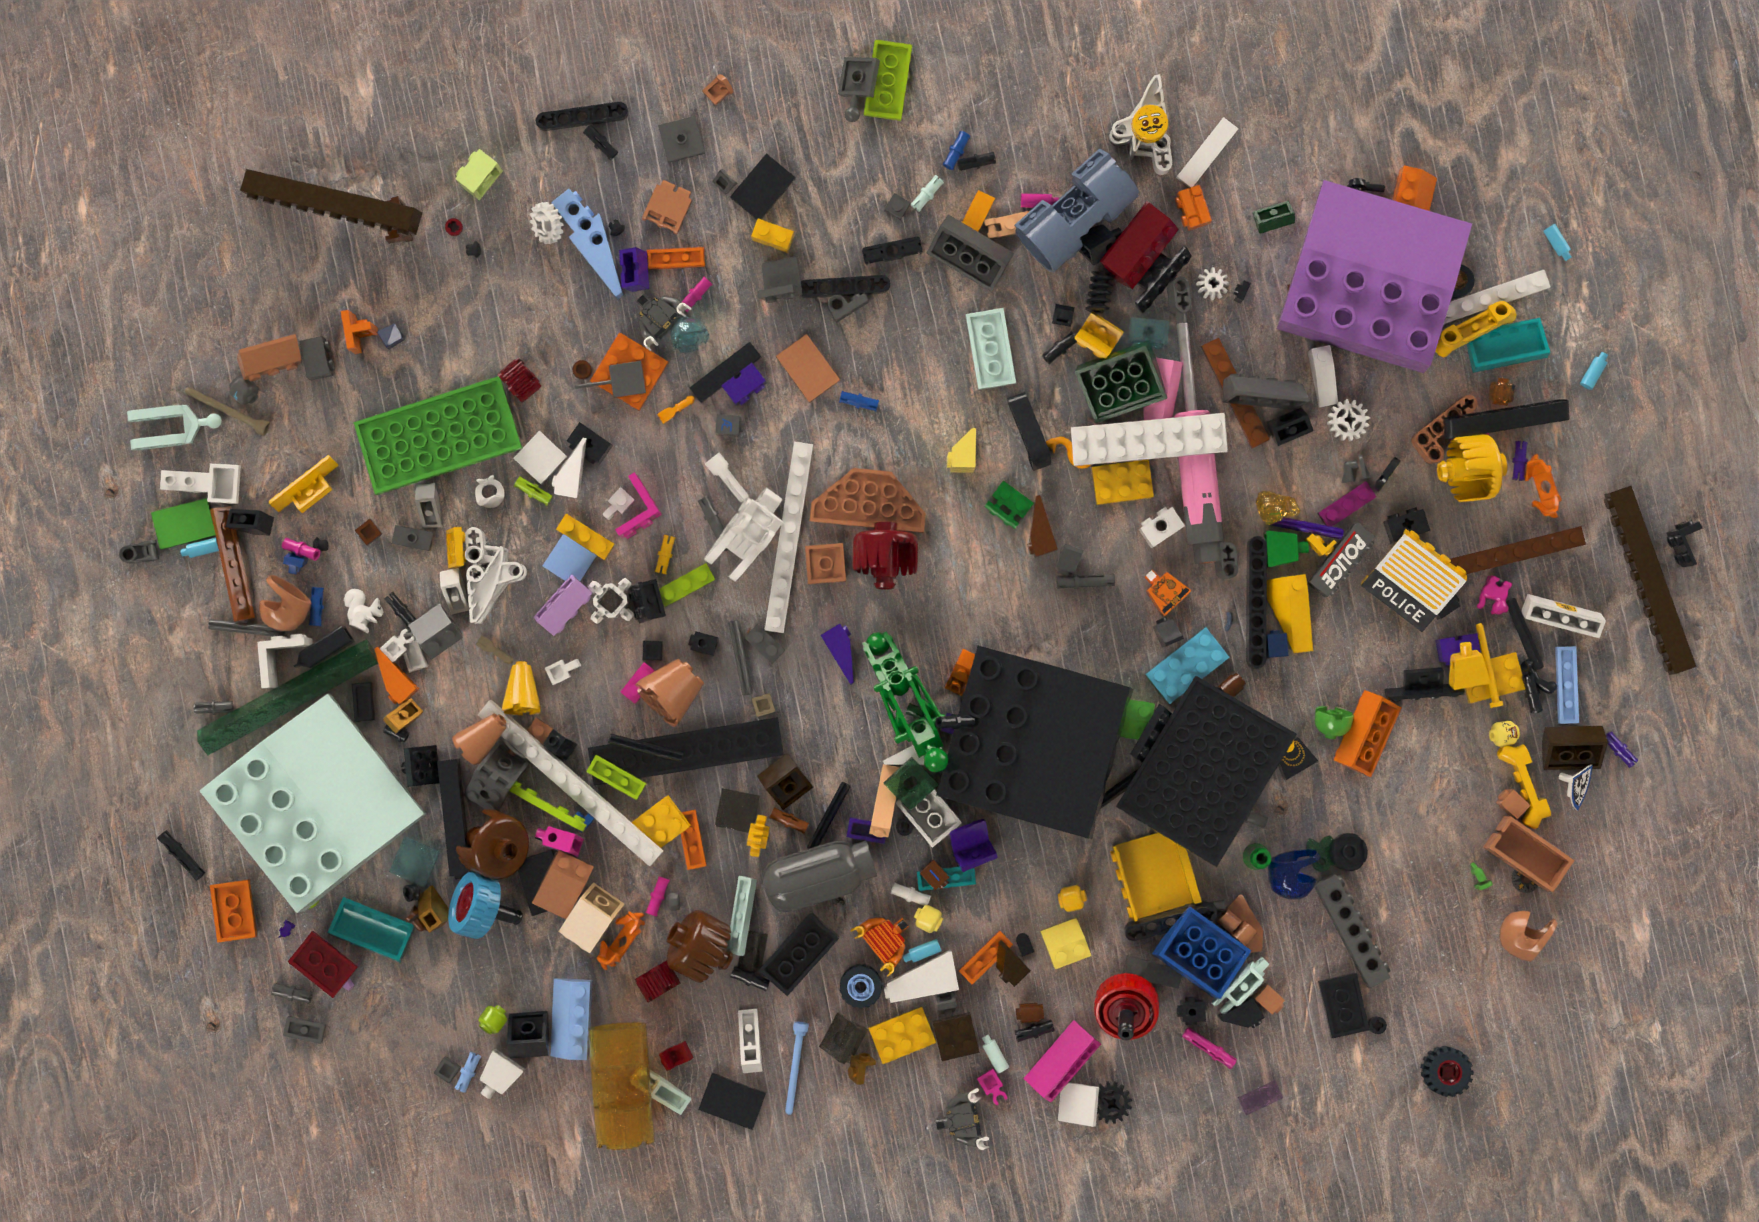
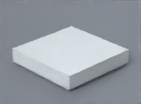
M538 431L513 459L542 485L568 457L541 431Z
M1068 1082L1060 1092L1058 1121L1091 1127L1096 1126L1099 1087Z

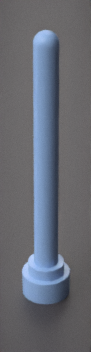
M795 1021L793 1024L796 1037L785 1109L788 1115L793 1113L803 1036L806 1035L809 1028V1023Z

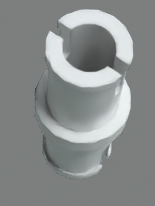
M894 882L890 893L906 899L907 902L913 901L924 906L928 905L931 895L916 891L913 887L908 888Z

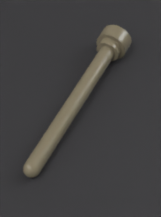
M192 388L185 389L187 395L252 426L257 434L261 436L267 434L270 422L264 419L255 420Z

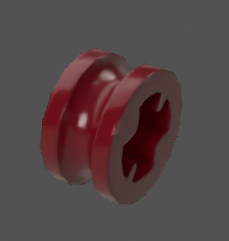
M451 218L446 222L445 229L449 235L457 236L462 232L463 225L458 219ZM453 222H456V225L459 227L458 231L455 229L456 232H452V229L449 228V225H453Z

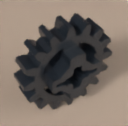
M1106 1081V1086H1103L1101 1083L1099 1084L1098 1100H1102L1103 1106L1101 1110L1099 1106L1097 1107V1114L1099 1113L1098 1120L1105 1118L1106 1124H1108L1109 1120L1116 1124V1119L1122 1122V1115L1128 1116L1129 1114L1126 1110L1132 1109V1106L1128 1104V1102L1132 1101L1131 1097H1127L1129 1091L1123 1092L1124 1085L1117 1087L1116 1081H1114L1113 1085H1110L1109 1081ZM1107 1090H1114L1112 1093H1104ZM1121 1095L1123 1096V1099H1124V1104H1123V1106H1121V1104H1120V1102H1119V1099L1121 1098ZM1114 1098L1116 1106L1111 1104L1108 1106L1106 1099L1113 1100ZM1110 1112H1118L1114 1115H1108Z

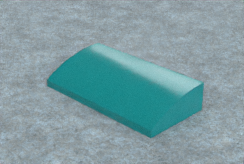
M1541 318L1502 325L1467 343L1473 373L1545 359L1550 354Z
M343 897L327 933L401 963L414 926L411 923H406L401 919Z

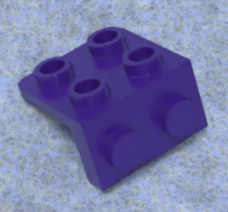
M985 819L973 821L949 833L953 857L962 872L998 858L997 852L989 841Z

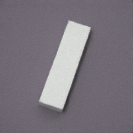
M1223 117L1176 178L1187 187H1193L1237 132L1238 128Z

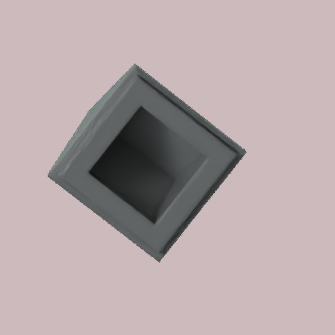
M723 169L719 170L712 181L725 195L738 184Z

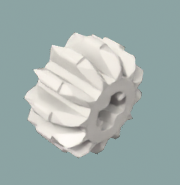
M1214 267L1211 268L1210 272L1205 269L1203 271L1204 275L1200 274L1198 276L1201 281H1198L1196 286L1202 287L1198 290V293L1204 291L1203 298L1206 299L1210 295L1211 301L1215 299V295L1218 299L1222 298L1221 293L1226 294L1228 291L1225 287L1229 286V282L1223 281L1228 276L1223 275L1221 277V269L1217 273H1215ZM1211 280L1217 284L1214 288H1212L1211 284H1208Z

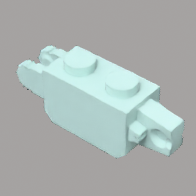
M1263 957L1255 963L1253 961L1249 964L1246 962L1240 968L1222 998H1214L1212 1004L1217 1006L1227 997L1229 1000L1220 1009L1222 1014L1227 1013L1234 1005L1236 1007L1241 1005L1264 981L1262 977L1265 974L1263 971L1268 967L1269 963Z

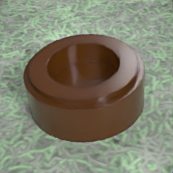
M579 360L573 365L572 371L576 378L585 380L591 376L592 367L587 361Z

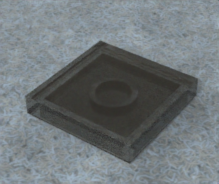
M722 788L715 826L749 833L750 824H755L760 795Z

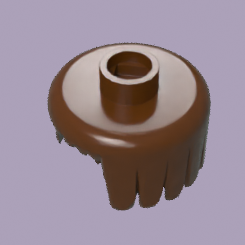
M484 809L481 812L491 818L482 827L477 826L468 831L466 840L471 848L457 846L456 852L460 856V862L465 865L466 869L488 879H505L513 875L523 865L529 850L528 833L525 826L518 819L494 809Z
M702 910L691 912L681 923L676 922L670 929L666 940L670 944L667 952L669 968L698 983H702L709 978L706 974H713L714 970L709 966L718 967L719 970H726L733 959L731 950H726L728 943L725 941L731 939L729 934L731 933L730 926Z

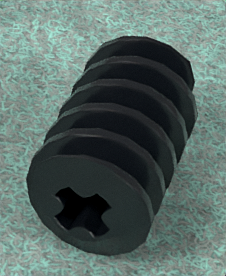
M1092 271L1091 273L1095 276L1090 277V281L1093 283L1089 284V289L1093 291L1088 292V296L1091 298L1087 299L1086 303L1090 306H1087L1085 310L1103 313L1105 310L1110 309V307L1105 305V303L1111 302L1106 296L1112 295V292L1108 291L1107 288L1113 287L1108 282L1109 280H1114L1115 277L1108 273Z

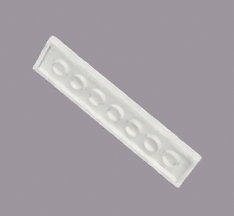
M1225 413L1071 427L1074 466L1228 452Z

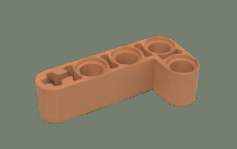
M1466 395L1460 398L1412 436L1411 443L1425 462L1435 464L1444 458V450L1436 441L1444 434L1443 418L1448 417L1449 412H1453L1455 416L1472 413L1478 405L1474 396ZM1468 401L1470 403L1468 407L1461 411L1459 408ZM1434 423L1440 425L1441 431L1439 433L1433 430ZM1419 435L1425 437L1426 442L1424 445L1419 443ZM1431 450L1437 452L1438 457L1436 460L1430 457Z

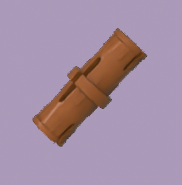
M774 807L769 817L784 824V827L793 828L803 834L809 825V822L795 817L792 813L783 812Z

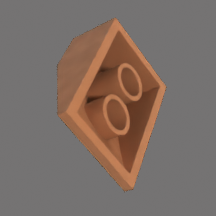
M557 850L532 904L567 919L594 866Z

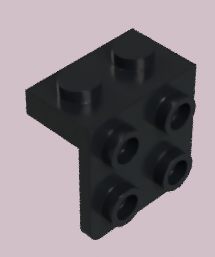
M1689 520L1674 525L1676 529L1666 533L1668 536L1667 542L1671 548L1673 547L1675 552V561L1681 567L1697 565L1685 536L1703 529L1700 521L1693 522Z

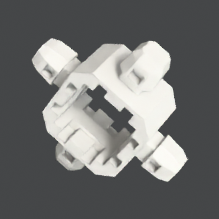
M622 579L618 583V587L610 583L605 584L601 588L602 585L596 581H592L589 584V590L593 594L596 593V596L593 598V605L598 609L597 612L594 611L592 614V621L598 624L604 619V615L608 618H617L621 614V617L626 621H630L634 617V613L629 608L626 609L629 604V596L624 592L625 590L628 591L632 584L628 579ZM610 589L614 590L624 599L613 613H610L599 603L600 599Z

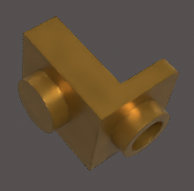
M867 1053L851 1056L850 1067L848 1068L849 1078L857 1085L864 1084L866 1066L876 1065V1060Z

